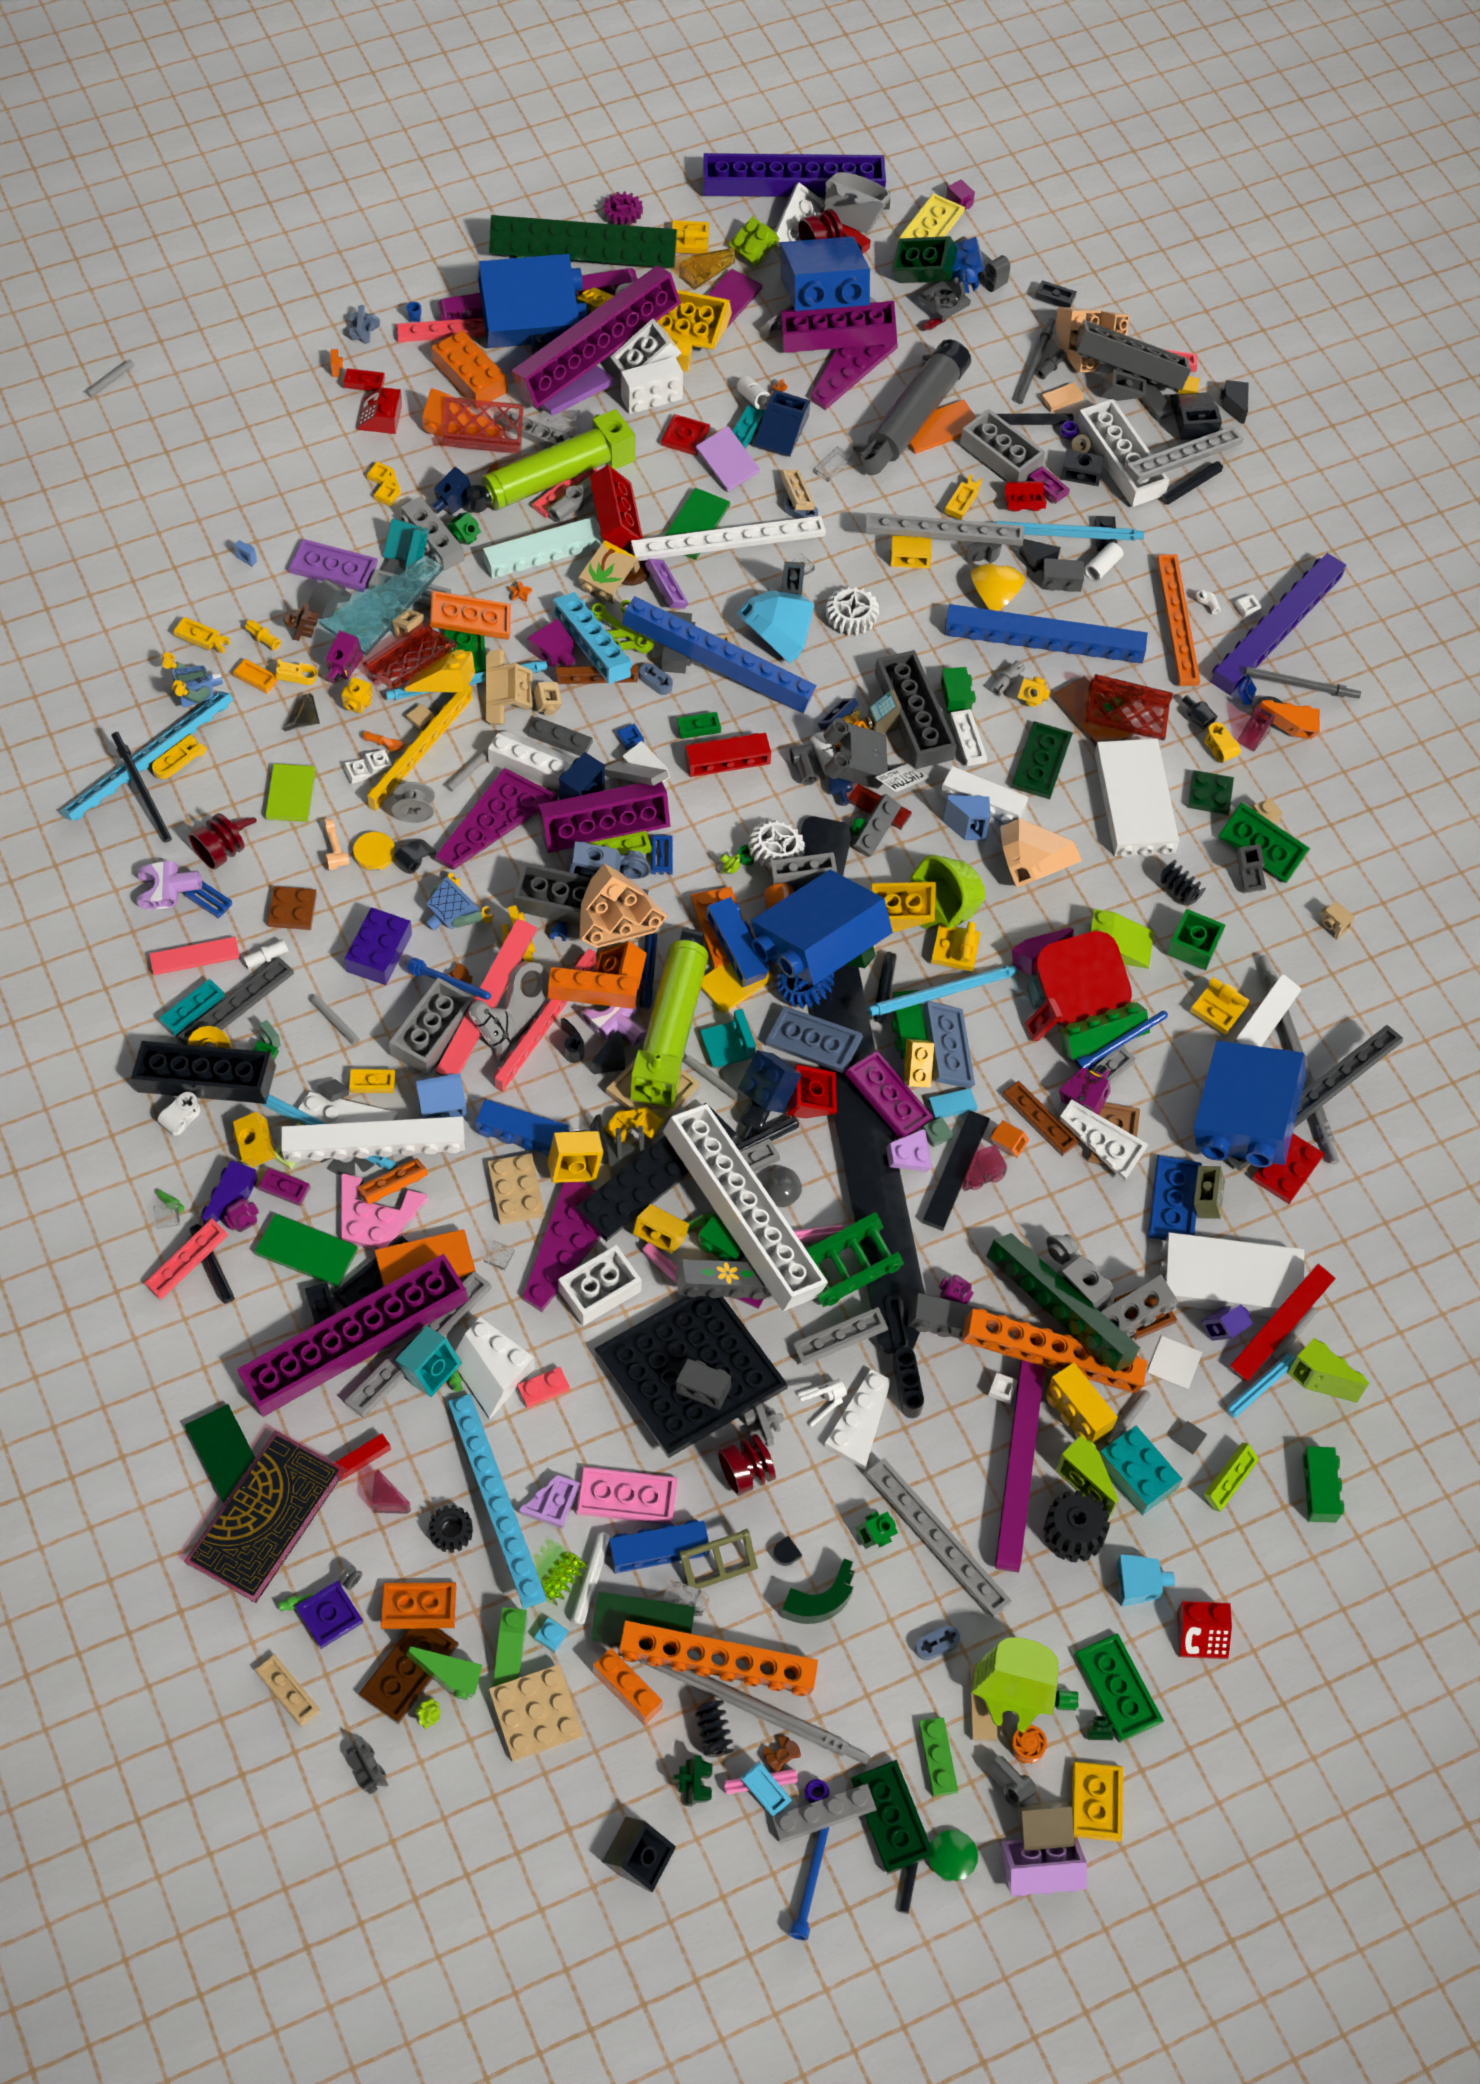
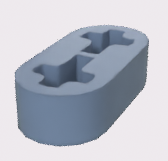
M789 497L784 501L785 513L795 519L818 516L817 507H814V510H795Z
M651 663L643 664L640 667L639 678L644 684L660 695H667L672 691L673 680L668 674Z
M945 1626L919 1638L915 1648L916 1654L922 1660L934 1659L955 1649L959 1643L960 1634L953 1626ZM945 1633L949 1636H954L952 1643L948 1640L940 1643L944 1639ZM923 1643H926L927 1646H930L935 1643V1646L931 1648L930 1653H928L926 1650H921L923 1647Z

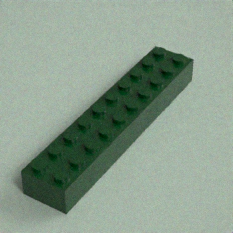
M491 215L490 254L529 257L569 254L570 260L646 266L658 265L660 267L675 268L677 229Z

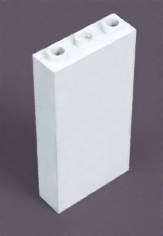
M1158 739L1097 742L1094 755L1114 856L1129 857L1131 855L1148 856L1151 854L1163 853L1167 855L1176 853L1179 837Z
M1169 1233L1166 1241L1162 1240L1161 1254H1164V1261H1161L1160 1274H1163L1164 1280L1178 1301L1176 1305L1218 1310L1221 1307L1242 1304L1250 1315L1272 1317L1304 1279V1249Z

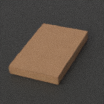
M1105 1103L1099 1116L1137 1137L1140 1109ZM1090 1149L1089 1163L1108 1166Z

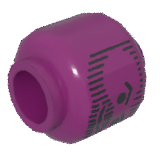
M241 1198L226 1207V1214L223 1216L232 1231L235 1229L238 1232H243L257 1223L256 1215L260 1212L253 1201L249 1203L245 1198Z
M957 1274L952 1275L950 1278L945 1276L938 1286L941 1289L940 1298L967 1304L974 1294L971 1291L972 1284Z

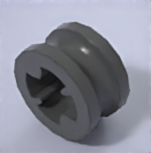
M351 1565L343 1572L339 1583L342 1585L346 1584V1589L350 1590L359 1582L363 1573L356 1571V1567Z

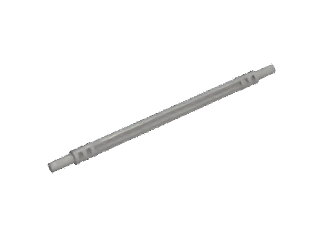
M1261 955L1259 959L1265 973L1263 977L1270 992L1278 978L1276 972L1272 970L1268 956ZM1288 1009L1279 1021L1289 1051L1303 1052ZM1306 1057V1080L1303 1090L1314 1082ZM1322 1106L1312 1114V1118L1331 1164H1336L1339 1162V1158L1333 1144L1335 1140Z
M640 1661V1663L647 1665V1661ZM648 1665L657 1671L689 1684L842 1757L846 1755L865 1765L869 1761L870 1755L849 1746L848 1742L710 1678L698 1676L694 1671L678 1672L672 1670L671 1666L661 1665V1667H653Z

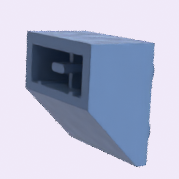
M947 795L943 822L964 840L985 841L990 821L989 797L981 795Z
M448 1073L442 1077H428L421 1081H416L422 1119L467 1117L460 1073Z

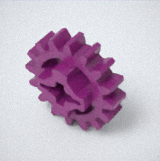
M626 191L623 194L616 192V196L610 194V199L606 198L605 203H603L604 217H607V221L613 220V224L620 223V225L626 223L630 225V222L637 223V219H641V214H643L642 201H639L638 196L633 197V193L627 195Z

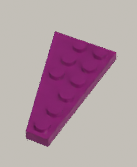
M898 343L837 348L811 395V401L826 410L898 348Z
M504 767L435 856L436 861L455 870L539 812V804L556 801L557 794Z
M563 1182L525 1289L523 1300L540 1312H543L558 1293V1279L575 1270L601 1238L576 1212V1206L596 1191L584 1182Z

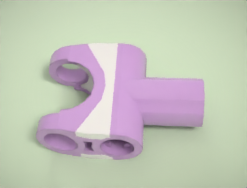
M171 861L143 866L138 871V878L155 884L149 891L137 897V904L144 909L174 907L177 905L179 892L202 888L201 874L198 870L178 873V865Z
M636 1005L635 1009L610 1006L609 1009L602 1012L586 1007L580 1012L582 1019L590 1029L606 1041L616 1031H619L621 1036L633 1046L641 1044L646 1037L647 1031L632 1020L638 1013Z

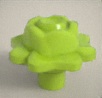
M723 853L719 858L723 862L721 874H732L740 868L739 854L728 857Z
M433 1698L421 1702V1705L415 1709V1714L419 1717L418 1724L423 1725L424 1729L435 1725L440 1719L439 1702L434 1701Z

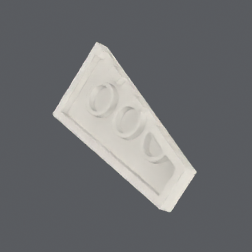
M799 182L794 186L775 230V233L780 238L777 243L779 248L780 242L796 241L799 238L798 223L800 219L810 215L816 216L825 207L824 200Z
M313 1092L308 1093L298 1108L326 1124L391 1121L398 1118V1112L343 1099L330 1102L321 1094Z
M1074 1100L1070 1101L1060 1116V1121L1124 1181H1126L1148 1147L1146 1142Z
M870 1369L824 1445L827 1449L864 1470L866 1469L891 1380Z

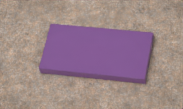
M596 365L540 407L553 416L614 385V377Z
M302 539L288 570L291 574L322 582L329 579L335 584L364 593L378 564V559Z

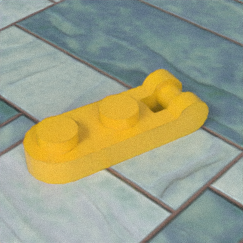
M192 734L188 735L153 762V774L158 779H167L197 756L204 755L207 747L202 743H198L197 738Z

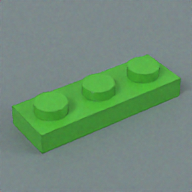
M944 1717L919 1721L933 1797L957 1794L958 1786Z

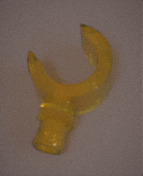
M855 710L852 715L845 716L842 719L847 723L859 726L858 719L861 712Z

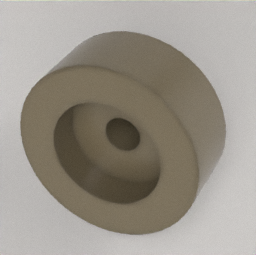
M1078 434L1072 440V449L1074 451L1087 453L1091 448L1092 441L1086 434Z

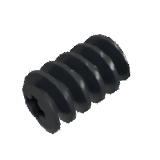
M1173 860L1161 872L1160 882L1166 884L1167 889H1172V893L1178 895L1179 900H1184L1186 906L1192 905L1203 895L1206 888L1199 889L1201 886L1200 881L1193 884L1194 876L1187 879L1189 871L1181 873L1183 866L1180 865L1175 868L1177 861Z
M723 1700L703 1703L694 1712L695 1716L699 1718L697 1726L701 1728L699 1736L704 1737L701 1740V1745L705 1747L703 1754L706 1757H720L734 1751V1749L727 1748L728 1745L733 1743V1739H725V1736L730 1734L731 1730L723 1729V1726L727 1725L729 1721L720 1718L726 1714V1710L718 1709V1707L724 1705Z

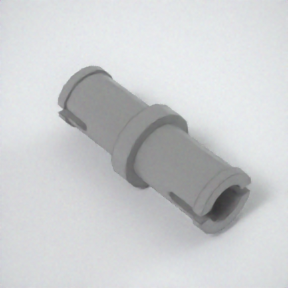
M1015 660L1007 671H1003L1000 674L998 681L990 687L992 692L996 689L993 693L994 695L1001 696L1008 686H1012L1015 683L1016 677L1025 669L1024 665L1019 667L1022 662Z

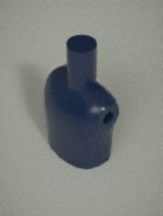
M827 775L830 794L839 795L841 806L848 805L847 793L853 790L852 782L841 778L832 779Z

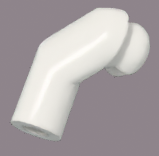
M1203 589L1196 592L1197 601L1209 606L1212 614H1218L1221 611L1220 605L1213 593Z

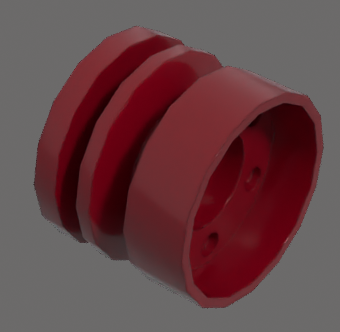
M832 209L818 212L816 216L804 217L798 223L800 240L844 237L841 221Z
M216 813L212 819H208L205 823L206 828L200 825L188 834L192 848L199 858L212 870H216L227 862L226 855L234 857L236 852L240 853L245 848L244 841L238 830L221 813Z
M757 1434L750 1435L748 1438L749 1442L747 1439L740 1440L741 1452L734 1444L718 1450V1459L728 1484L737 1496L753 1490L752 1478L760 1486L765 1484V1479L768 1482L776 1479L772 1457Z

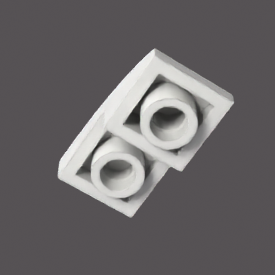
M385 750L366 753L364 759L344 764V770L351 784L373 778L392 768Z

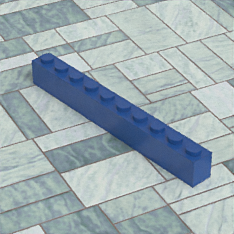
M636 596L633 597L626 608L622 625L804 714L817 685Z
M949 604L945 635L1142 664L1146 653L1148 632Z

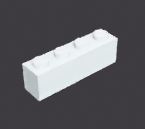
M953 766L942 785L941 797L947 799V795L956 794L961 796H988L990 799V817L998 819L1005 824L1022 818L1029 798Z

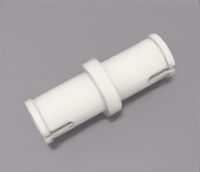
M282 939L270 946L260 947L261 950L244 956L243 959L250 970L264 962L269 963L271 959L289 951Z

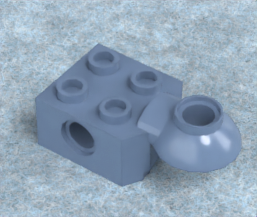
M576 841L567 865V872L593 877L603 864L619 871L629 879L644 878L651 872L649 863L639 851H629L625 855H620L617 849L608 846H597L587 842Z

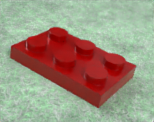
M1293 1133L1285 1165L1272 1163L1269 1167H1260L1253 1176L1252 1181L1290 1205L1325 1153Z

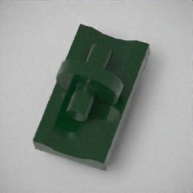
M694 1755L693 1759L686 1760L685 1766H679V1774L672 1775L671 1782L678 1784V1792L685 1793L684 1806L692 1807L696 1803H706L712 1798L711 1787L701 1786V1778L708 1779L711 1777L713 1764L702 1761L701 1755Z

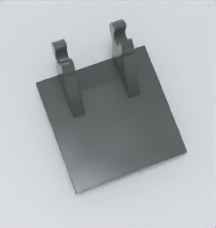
M638 1126V1143L628 1144L621 1143L620 1128H616V1144H607L611 1178L652 1146V1140L644 1141L643 1126Z

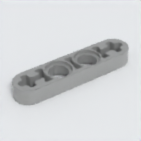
M505 411L500 415V426L502 429L547 448L568 439L565 433L517 413ZM527 425L530 429L522 430L521 427ZM543 432L546 433L547 436L539 437L538 434Z

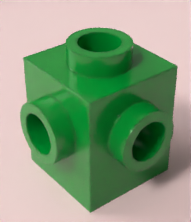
M469 512L459 513L446 524L451 534L460 544L466 543L469 545L477 540L476 536L481 533L478 522Z
M876 1511L865 1517L866 1522L855 1527L865 1549L875 1544H878L880 1548L892 1542L890 1537L898 1534L896 1523L888 1511L881 1515Z

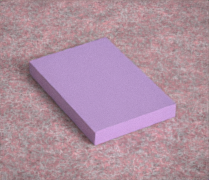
M728 426L696 446V450L728 492L760 472L758 465Z

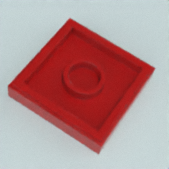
M674 414L661 440V446L697 456L699 452L696 450V446L705 441L710 430V424Z

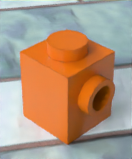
M1003 1120L992 1131L991 1140L994 1145L1016 1158L1019 1157L1029 1142L1024 1131Z

